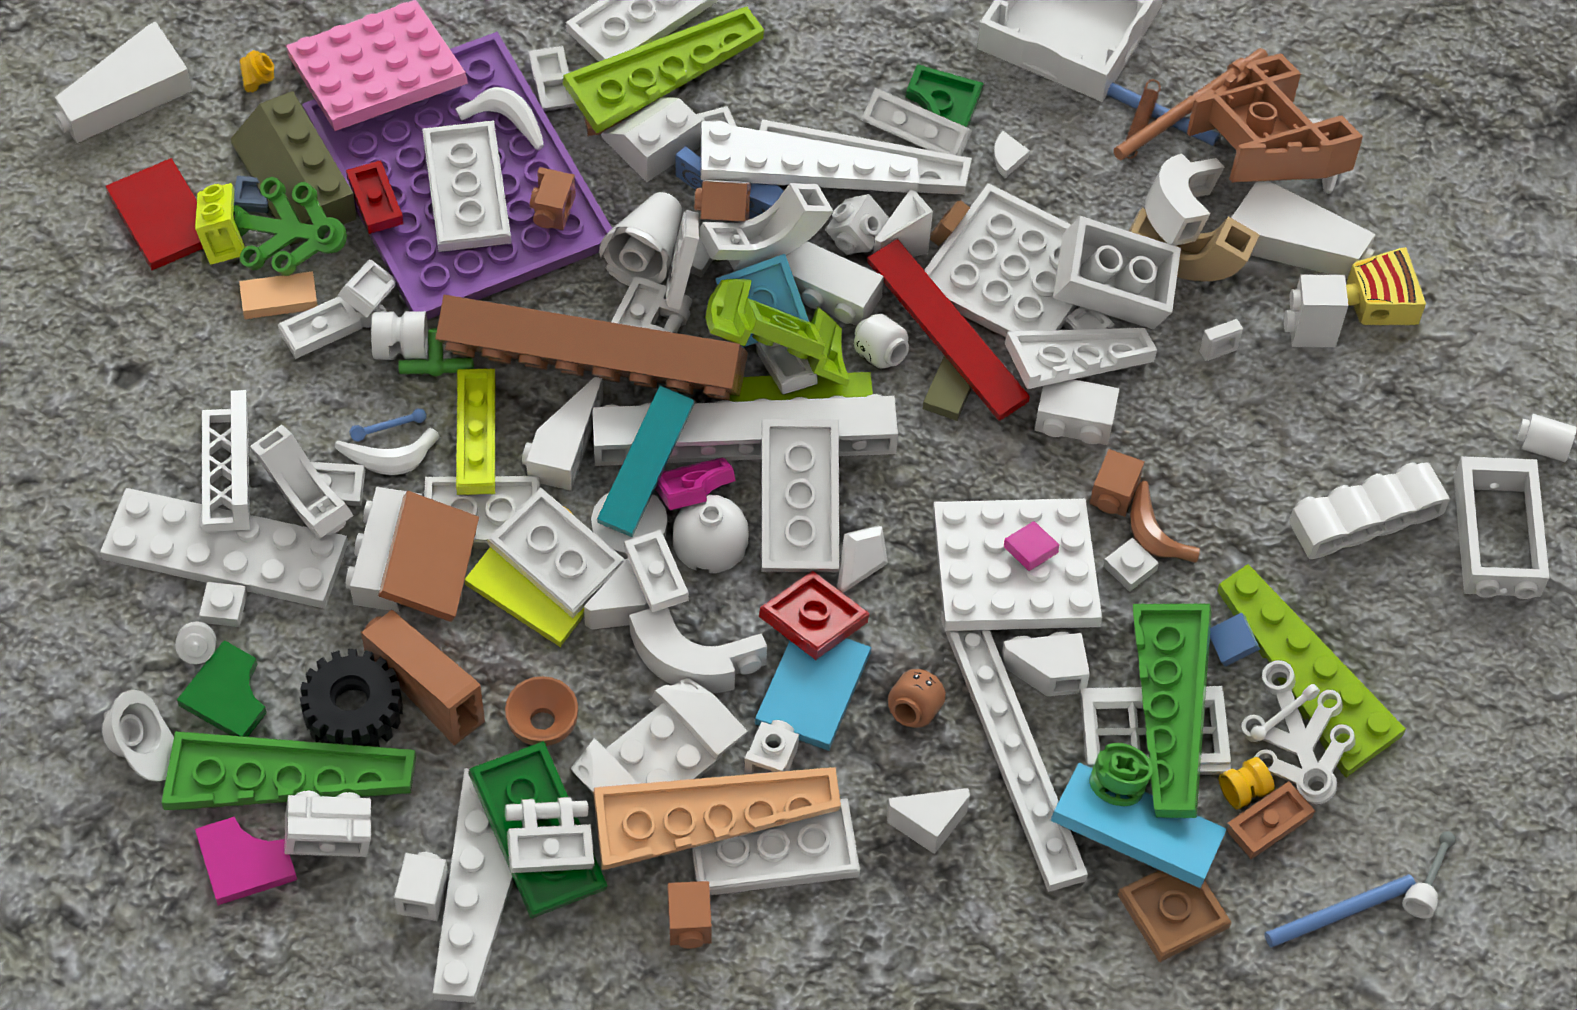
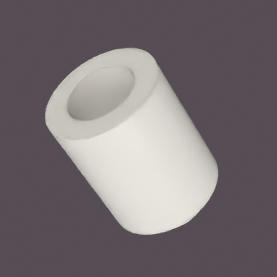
M1532 413L1530 420L1522 419L1516 440L1522 442V450L1566 462L1577 427Z

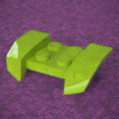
M725 279L720 281L709 297L705 315L711 334L745 347L752 333V337L762 344L773 346L775 342L787 347L786 350L790 354L801 359H807L814 374L848 386L849 377L842 356V328L825 311L817 306L810 323L749 299L748 294L751 286V280Z

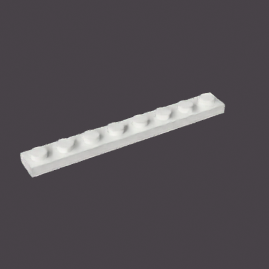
M941 611L940 620L944 627L943 611ZM990 630L945 631L1048 892L1085 882L1088 873L1070 829L1050 821L1059 801Z

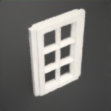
M1206 686L1205 707L1210 708L1212 727H1203V734H1212L1214 753H1201L1200 775H1219L1231 769L1224 694L1222 686ZM1142 687L1081 688L1080 703L1086 766L1093 768L1100 751L1099 735H1131V745L1141 750L1139 735H1146V728H1138L1137 708H1143ZM1096 709H1128L1130 728H1098Z

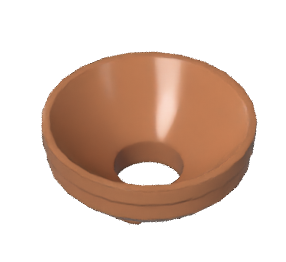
M545 676L533 677L524 680L510 692L505 706L506 720L512 733L522 742L534 745L544 741L546 746L559 743L572 732L578 716L577 699L570 687L562 681ZM544 712L552 715L555 721L548 729L540 730L531 724L532 718L538 713Z

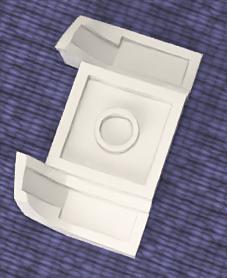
M687 678L680 680L672 686L664 685L656 689L652 697L649 698L650 702L657 706L655 710L606 749L596 739H593L573 764L571 770L592 793L594 787L699 779L715 766L716 761L722 757L723 752L746 735L747 730L714 694Z

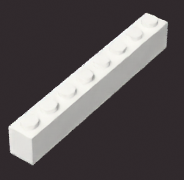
M873 394L866 397L850 398L843 396H832L824 399L797 397L791 400L771 401L769 399H757L746 402L721 400L716 403H695L667 463L705 462L722 457L727 461L762 459V419L839 420V456L896 454L898 427L895 396ZM645 403L640 406L610 404L603 407H592L595 466L623 464L651 403Z

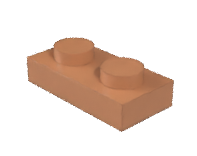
M1288 781L1229 821L1226 831L1252 860L1313 818L1315 810L1292 783Z

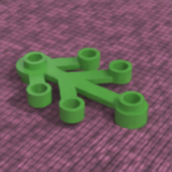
M275 177L266 178L260 186V192L273 203L282 220L250 215L240 206L234 205V221L241 236L245 235L249 230L275 234V236L258 248L250 245L242 250L240 261L250 270L260 269L265 261L273 256V269L283 276H289L294 273L298 265L317 252L329 254L340 251L347 240L346 229L342 222L325 215L317 200L316 189L306 182H300L295 185L292 190V198L306 208L313 225L300 222L285 195V185ZM277 185L275 192L269 194L271 187ZM308 190V195L301 199L302 193ZM330 230V235L324 239L325 234ZM298 238L307 240L291 253L280 251ZM256 253L255 260L249 263L250 257ZM288 259V264L281 268V263Z

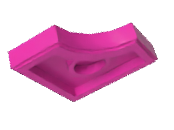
M722 457L664 471L655 489L668 509L673 510L706 502L707 495L712 490L736 480L732 466Z
M235 817L195 829L218 905L297 880L290 854H284L285 839L266 841L253 838L241 829Z

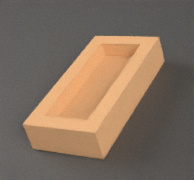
M313 271L291 274L289 276L281 275L239 281L244 319L303 312L318 306Z

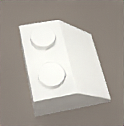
M661 97L636 111L617 125L602 132L601 137L648 182L676 163L675 154L685 146L691 151L701 147L702 120L680 98Z

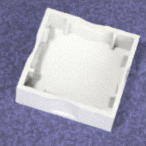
M994 0L980 21L977 49L1103 102L1110 85L1115 83L1161 9L1163 0Z

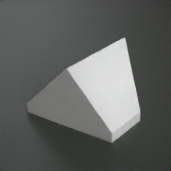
M909 190L876 236L873 254L896 239L903 244L913 257L928 254L933 211L917 192Z

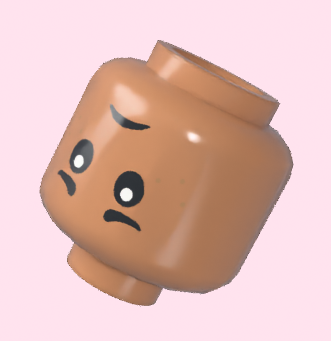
M911 669L903 673L888 694V707L893 717L902 725L921 728L931 723L945 703L946 692L943 684L932 673L922 669Z

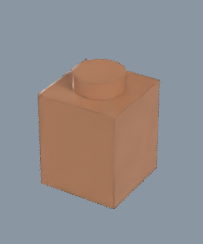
M1108 449L1093 485L1090 505L1098 507L1105 513H1116L1125 517L1140 483L1145 461Z
M709 881L668 883L670 945H679L682 948L693 949L701 947L703 944L711 943L712 925Z

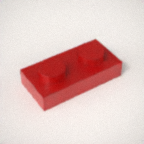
M381 160L346 170L349 185L368 234L404 224L402 212Z

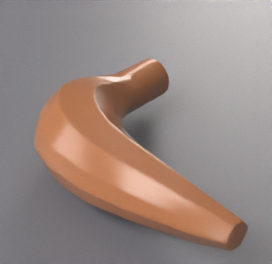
M1140 482L1134 495L1130 513L1131 530L1135 540L1150 555L1161 558H1179L1196 563L1200 548L1178 543L1170 539L1160 529L1153 513L1148 482Z

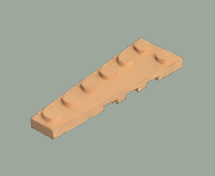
M836 767L594 787L593 791L602 870L839 811L841 807Z

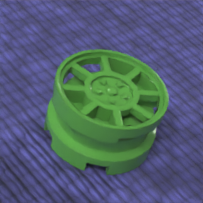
M1123 743L1108 744L1103 751H1099L1089 777L1090 786L1099 798L1117 806L1134 805L1143 797L1146 785L1153 772L1152 763L1136 747ZM1110 791L1112 793H1115V797L1110 796L1105 792ZM1120 795H1127L1129 799H1120Z

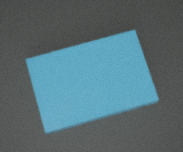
M846 638L815 660L789 641L755 717V725L760 726L761 722L771 724L773 720L784 721L793 727L794 733L799 734L800 741L829 751L869 659L871 647Z

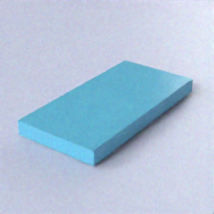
M1078 763L1050 821L1201 889L1227 828L1198 815L1197 818H1157L1154 811L1153 795L1144 792L1142 799L1134 805L1117 806L1099 798L1090 786L1089 777L1093 768ZM1110 791L1105 792L1108 795L1115 797V793H1112ZM1120 795V799H1129L1127 795Z

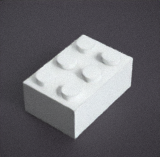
M1079 216L1062 236L1053 298L1154 330L1173 310L1181 248Z

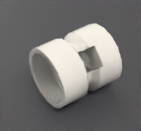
M394 311L373 312L371 324L373 359L395 360L398 354H402L405 360L427 359L428 324L426 311H405L402 317H397Z

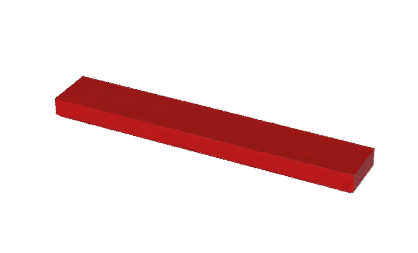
M898 239L868 257L869 266L874 272L884 276V284L998 421H1001L1029 402V394Z

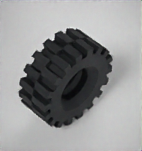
M348 649V656L341 657L338 650L331 653L332 660L329 662L324 657L316 662L318 671L316 672L310 668L305 674L307 683L302 682L300 687L302 696L300 697V705L303 718L313 740L318 742L321 739L322 743L370 745L371 747H380L379 739L381 737L388 742L393 737L391 727L398 730L401 723L400 715H403L400 684L397 681L394 669H388L387 661L381 656L375 662L373 652L366 650L363 657L358 656L357 649ZM359 690L366 694V703L356 710H342L336 705V698L343 692Z

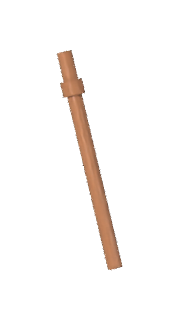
M1259 48L1246 58H1238L1228 65L1226 72L1113 149L1115 157L1123 160L1191 113L1196 98L1210 89L1217 90L1224 85L1226 78L1232 74L1238 76L1250 62L1268 57L1267 52L1263 48Z

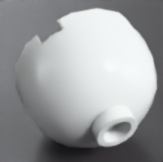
M707 495L706 502L680 509L673 525V547L678 558L688 568L696 570V567L709 569V573H720L732 569L743 559L746 553L749 526L743 511L734 502L719 495Z

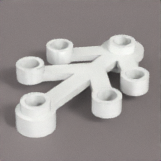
M1280 660L1267 664L1262 672L1264 686L1269 693L1277 696L1281 710H1283L1295 700L1292 693L1296 682L1293 668L1287 662ZM1278 677L1287 679L1286 683L1281 686L1274 685L1273 681ZM1325 690L1318 696V707L1306 729L1297 708L1285 717L1290 734L1276 727L1266 732L1264 741L1298 755L1302 768L1277 759L1276 754L1271 750H1261L1255 755V757L1261 760L1265 758L1272 759L1273 764L1268 767L1271 775H1276L1296 784L1299 793L1311 804L1325 803L1334 796L1337 790V780L1333 771L1342 754L1351 750L1355 745V735L1352 728L1344 724L1337 725L1331 730L1330 745L1319 763H1317L1313 750L1330 718L1337 716L1343 708L1341 696L1334 690ZM1327 699H1335L1337 701V704L1332 708L1323 706ZM1249 715L1242 722V731L1247 740L1258 742L1252 739L1247 729L1251 724L1262 726L1265 724V721L1258 715ZM1342 733L1350 736L1349 740L1345 743L1337 742L1335 740L1336 737ZM1315 781L1324 783V787L1319 791L1310 789V785Z

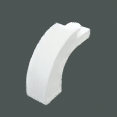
M1178 154L1166 160L1162 165L1146 196L1145 209L1151 225L1167 244L1177 246L1196 242L1210 213L1195 197L1210 195L1217 183L1224 166L1216 158L1190 162L1183 154Z
M789 183L779 199L764 213L750 220L737 223L703 222L699 228V237L712 260H729L733 270H740L779 255H787L812 238L834 211L818 184Z
M280 425L250 446L287 501L318 539L326 534L331 535L340 531L345 526L346 521L353 516L346 503L331 490L317 472L293 434L283 425Z
M669 608L653 613L650 609L629 615L630 635L640 658L656 676L671 685L689 678L711 693L735 690L736 674H751L766 665L767 645L762 633L721 646H703L689 641L678 631Z

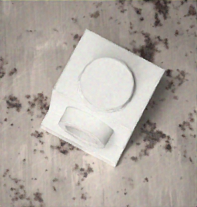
M773 720L771 724L761 722L751 748L745 756L744 775L790 770L799 744V734L794 733V729L790 724L781 720Z

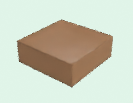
M962 200L957 201L931 232L930 240L937 246H940L954 231L970 207Z

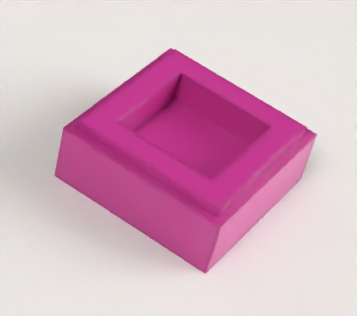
M1035 521L1004 539V548L1028 571L1059 552V544Z

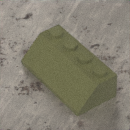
M291 91L260 103L231 138V144L250 177H256L259 180V183L256 184L259 191L262 182L266 178H277L285 185V195L300 222L313 225L306 208L292 198V190L295 185L300 182H306L316 189L317 200L327 217L336 218L343 225L356 220L354 194L294 92ZM277 185L271 187L269 194L275 192ZM308 190L302 193L301 199L308 195ZM267 199L269 210L274 219L282 220L273 203ZM298 238L289 245L292 246L294 244L304 241L305 239Z

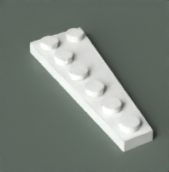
M762 119L760 131L917 158L919 181L917 192L965 194L972 158Z
M702 121L701 180L738 181L774 185H789V183L818 184L822 188L908 193L910 189L917 192L918 165L917 158L731 126L724 121Z
M465 768L433 986V999L475 1003L492 952L491 947L496 939L502 920V912L513 886V876L510 873V869L469 777V768Z

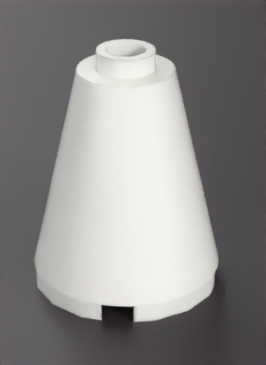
M663 192L653 194L613 227L602 239L599 249L600 258L602 255L608 263L606 266L607 271L619 282L630 286L636 275L660 284L668 275L683 212L681 204L675 197Z

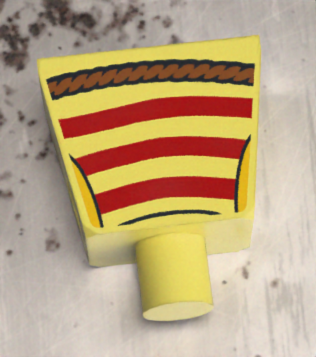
M1406 247L1366 258L1352 264L1346 284L1348 306L1354 305L1361 324L1418 325L1420 323L1426 302Z

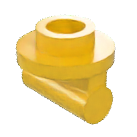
M252 50L239 60L244 90L246 92H255L258 90V86L263 83L267 84L274 79V64L267 54Z

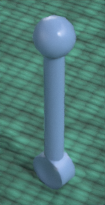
M415 409L410 415L364 428L360 425H355L349 432L354 441H361L365 438V435L413 421L422 423L427 415L423 409Z

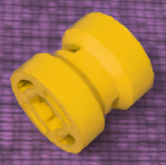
M1253 757L1243 762L1242 768L1238 770L1231 768L1219 774L1218 777L1224 797L1236 810L1249 805L1251 798L1256 796L1260 798L1265 797L1275 789L1269 769L1258 757Z

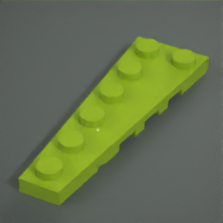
M745 6L564 74L563 85L593 130L599 133L761 41L764 36V29L750 9Z
M1249 564L1219 583L1217 592L1232 614L1235 616L1242 612L1246 616L1260 650L1258 652L1262 658H1266L1269 663L1277 660L1285 661L1293 668L1296 679L1295 686L1292 689L1294 698L1297 699L1301 696L1303 691L1311 684H1315L1320 690L1313 700H1307L1298 707L1305 720L1308 719L1310 721L1318 707V696L1323 691L1334 690L1340 694L1343 703L1342 711L1337 716L1330 718L1319 741L1327 750L1331 743L1330 733L1335 726L1344 724L1352 728L1355 735V745L1351 750L1342 754L1337 764V768L1345 778L1403 737L1406 728ZM1284 677L1277 678L1281 685L1287 681ZM1327 699L1323 706L1332 708L1337 704V701L1335 699ZM1342 733L1335 740L1339 743H1345L1349 740L1350 736Z

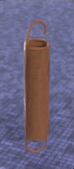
M1151 79L1146 83L1126 140L1148 125L1159 94L1155 90L1146 88L1150 81H1155L1159 85L1158 92H1160L1161 86L1158 81ZM1136 151V153H1135L1134 156H1132V157H1126V158H1130V159H1131V158H1134V157L1137 155V152H1138V151Z

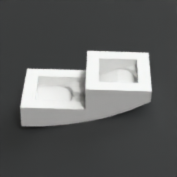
M563 46L529 51V62L534 85L542 109L548 111L576 106V103L563 85V75L570 73Z

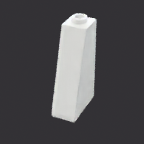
M155 21L55 97L59 112L54 114L56 121L63 133L69 131L75 142L79 143L192 92L188 69Z
M1256 181L1231 217L1260 234L1251 256L1330 275H1345V278L1348 279L1352 264L1373 257L1376 253L1375 250L1371 249L1375 237L1374 233L1270 181Z

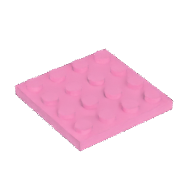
M417 0L400 3L388 10L366 15L362 19L345 25L335 26L328 31L311 37H303L297 42L286 45L290 60L334 131L468 84L466 72Z

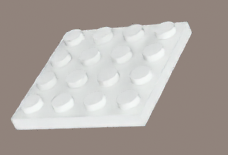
M987 183L966 215L924 270L961 315L1005 338L1009 331L1060 330L1065 324L1067 316L1077 306L1053 298L1062 236L1071 224Z
M1085 498L934 502L933 518L945 631L1101 627L1102 613ZM1035 521L1059 544V552L1028 571L1004 548V539Z

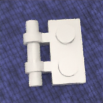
M635 275L611 322L677 333L680 326L686 325L690 317L689 309L693 300L689 296L684 295L680 310L667 307L666 286ZM659 315L668 319L664 328L654 325Z
M571 797L558 798L557 802L535 803L534 799L521 800V804L505 805L506 821L521 820L523 828H512L507 832L510 873L592 869L594 856L591 824L574 825V817H588L587 800L572 801ZM558 818L559 826L537 827V819Z

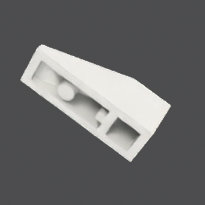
M594 377L537 429L533 443H526L522 455V464L527 466V476H539L540 484L572 491L593 430L592 407H601L603 401L602 378Z

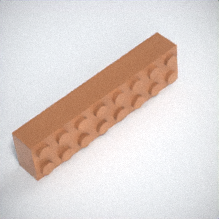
M444 294L435 338L446 345L445 350L451 351L453 355L474 358L475 352L482 353L481 356L489 358V361L511 364V359L514 358L519 359L518 362L525 364V367L547 370L549 364L555 365V369H559L561 373L583 377L585 370L591 371L592 375L598 376L604 381L620 383V377H627L629 381L634 382V385L656 389L657 383L666 384L667 388L680 394L693 395L694 389L703 390V394H707L708 398L729 401L730 395L740 396L748 352L738 343Z

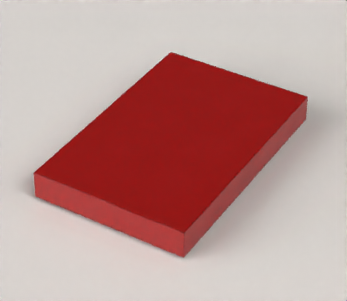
M172 158L105 186L108 196L152 271L203 249L195 229L197 200Z

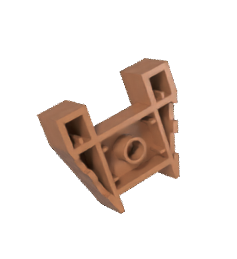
M1282 53L1250 62L1244 67V71L1238 76L1232 74L1225 79L1223 86L1215 91L1210 89L1196 98L1187 129L1189 136L1217 129L1236 149L1229 178L1232 182L1323 179L1354 169L1363 138L1342 115L1312 123L1293 102L1301 73Z

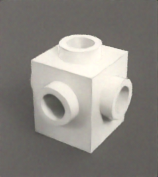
M869 194L845 199L832 213L833 218L825 231L835 241L836 246L846 255L860 252L867 253L874 249V239L889 220V217Z

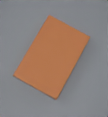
M407 491L402 499L378 596L451 622L456 617L479 516Z

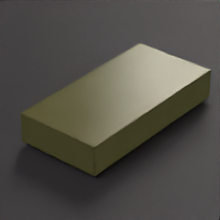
M945 356L926 394L922 409L958 421L972 388Z

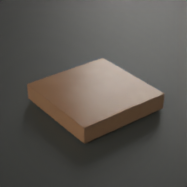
M1158 870L1119 889L1118 897L1159 963L1229 929L1231 925L1229 917L1205 880L1200 889Z

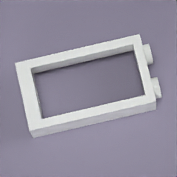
M1461 456L1454 474L1464 594H1477L1484 598L1496 595L1516 596L1520 599L1541 597L1549 580V568L1537 459ZM1474 490L1524 492L1532 569L1481 567Z

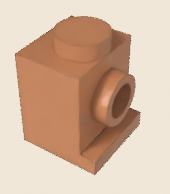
M539 167L537 172L538 187H534L530 198V208L535 211L533 222L542 228L564 230L576 197L575 175Z

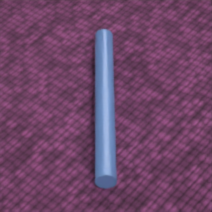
M1115 83L1110 85L1107 92L1108 96L1135 109L1138 108L1142 97ZM1156 103L1151 117L1157 119L1169 111V109ZM1184 117L1172 125V127L1187 133L1190 119ZM1210 130L1192 136L1214 146L1220 134Z
M1408 874L1265 932L1266 942L1271 948L1403 895L1416 882L1412 875Z

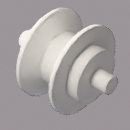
M203 622L187 623L177 634L175 642L177 654L187 663H204L212 657L215 651L216 635L212 628Z

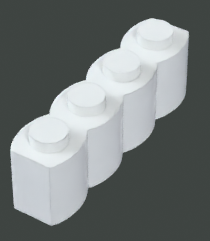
M1412 462L1399 468L1396 474L1384 476L1382 474H1375L1367 478L1362 485L1351 487L1343 485L1337 487L1330 492L1328 497H1307L1300 500L1292 510L1289 524L1309 559H1317L1330 555L1342 548L1365 543L1376 536L1395 533L1411 524H1420L1437 518L1445 513L1450 498L1430 463L1416 464Z

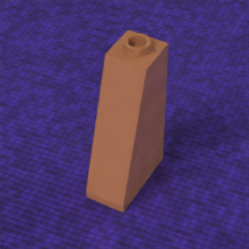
M390 610L382 617H375L366 625L365 629L361 632L364 651L373 652L375 662L380 656L387 661L388 669L393 668L396 672L400 689L453 745H456L485 722L481 685L395 611Z

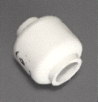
M875 314L867 319H863L857 325L854 348L858 355L880 369L889 368L900 364L906 357L909 350L908 334L905 328L883 314Z

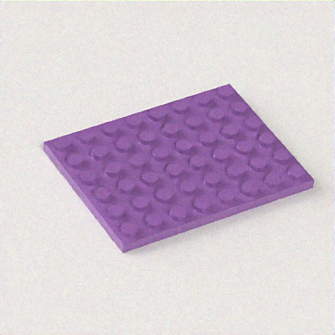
M498 32L450 49L466 72L468 84L337 131H334L315 99L302 104L303 109L348 185L347 169L381 160L402 212L404 224L371 233L369 236L390 275L394 277L396 286L409 310L426 311L427 320L440 315L443 294L474 300L490 296L599 253L602 239L612 229ZM493 87L512 90L521 96L532 109L544 146L542 149L536 150L514 123L503 114L484 111L461 121L455 108L472 101L479 94ZM494 121L511 233V244L438 252L422 129ZM539 167L575 175L576 197L564 230L542 228L533 222L535 211L530 208V198L534 187H538L537 172ZM354 197L355 210L357 211L362 223L365 226V223L363 221V218L361 216L360 210Z

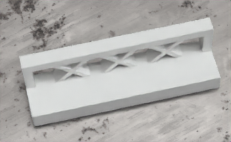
M246 390L231 391V409L202 410L203 532L250 530L249 427ZM231 422V428L222 435L210 428V423ZM221 447L231 453V456L222 463L211 457ZM224 476L232 484L221 492L211 484L219 477ZM222 504L233 511V517L211 518V513Z

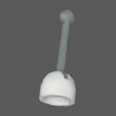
M1449 831L1443 832L1439 837L1441 845L1425 882L1412 885L1403 899V908L1415 917L1422 919L1431 918L1438 905V895L1432 885L1448 847L1453 846L1456 841L1455 835Z

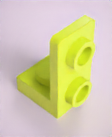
M232 183L225 185L213 184L197 194L195 229L210 265L238 258L245 248L233 218L235 190Z

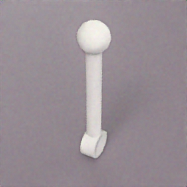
M1315 684L1309 685L1301 696L1265 724L1253 727L1250 733L1252 739L1255 741L1264 740L1267 731L1307 700H1313L1319 694L1320 690Z

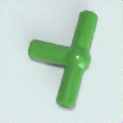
M437 328L428 330V359L399 360L398 367L400 374L441 376L443 373H457V369H474V362L472 358L443 359V343L435 339Z

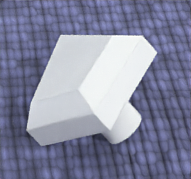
M878 525L844 534L837 589L842 593L888 564L882 526Z

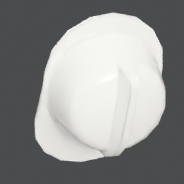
M134 689L122 692L115 699L112 709L104 713L102 724L104 743L115 755L125 757L134 771L146 780L155 782L166 780L174 737L151 697L143 691Z

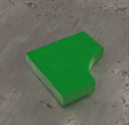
M917 64L906 90V98L918 103L923 109L968 128L983 92L984 83Z
M224 640L177 698L178 706L230 736L249 737L267 713L265 706L254 697L251 690V677L258 665L256 658Z

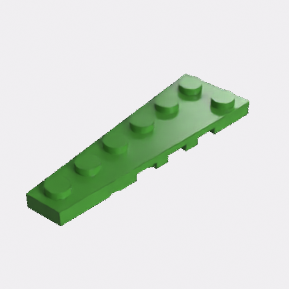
M1133 604L1149 760L1153 767L1151 775L1153 804L1157 818H1197L1212 615L1210 604Z
M175 731L161 803L164 810H183L287 802L288 795H296L302 791H313L325 797H337L339 794L346 792L356 793L360 797L411 793L416 752L410 749Z

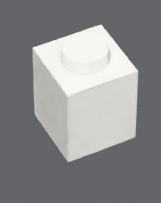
M420 852L417 855L405 854L394 895L397 914L438 921L449 878L445 859H441L436 854L429 852Z

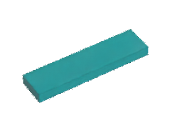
M659 386L597 517V523L633 537L693 409L695 400Z

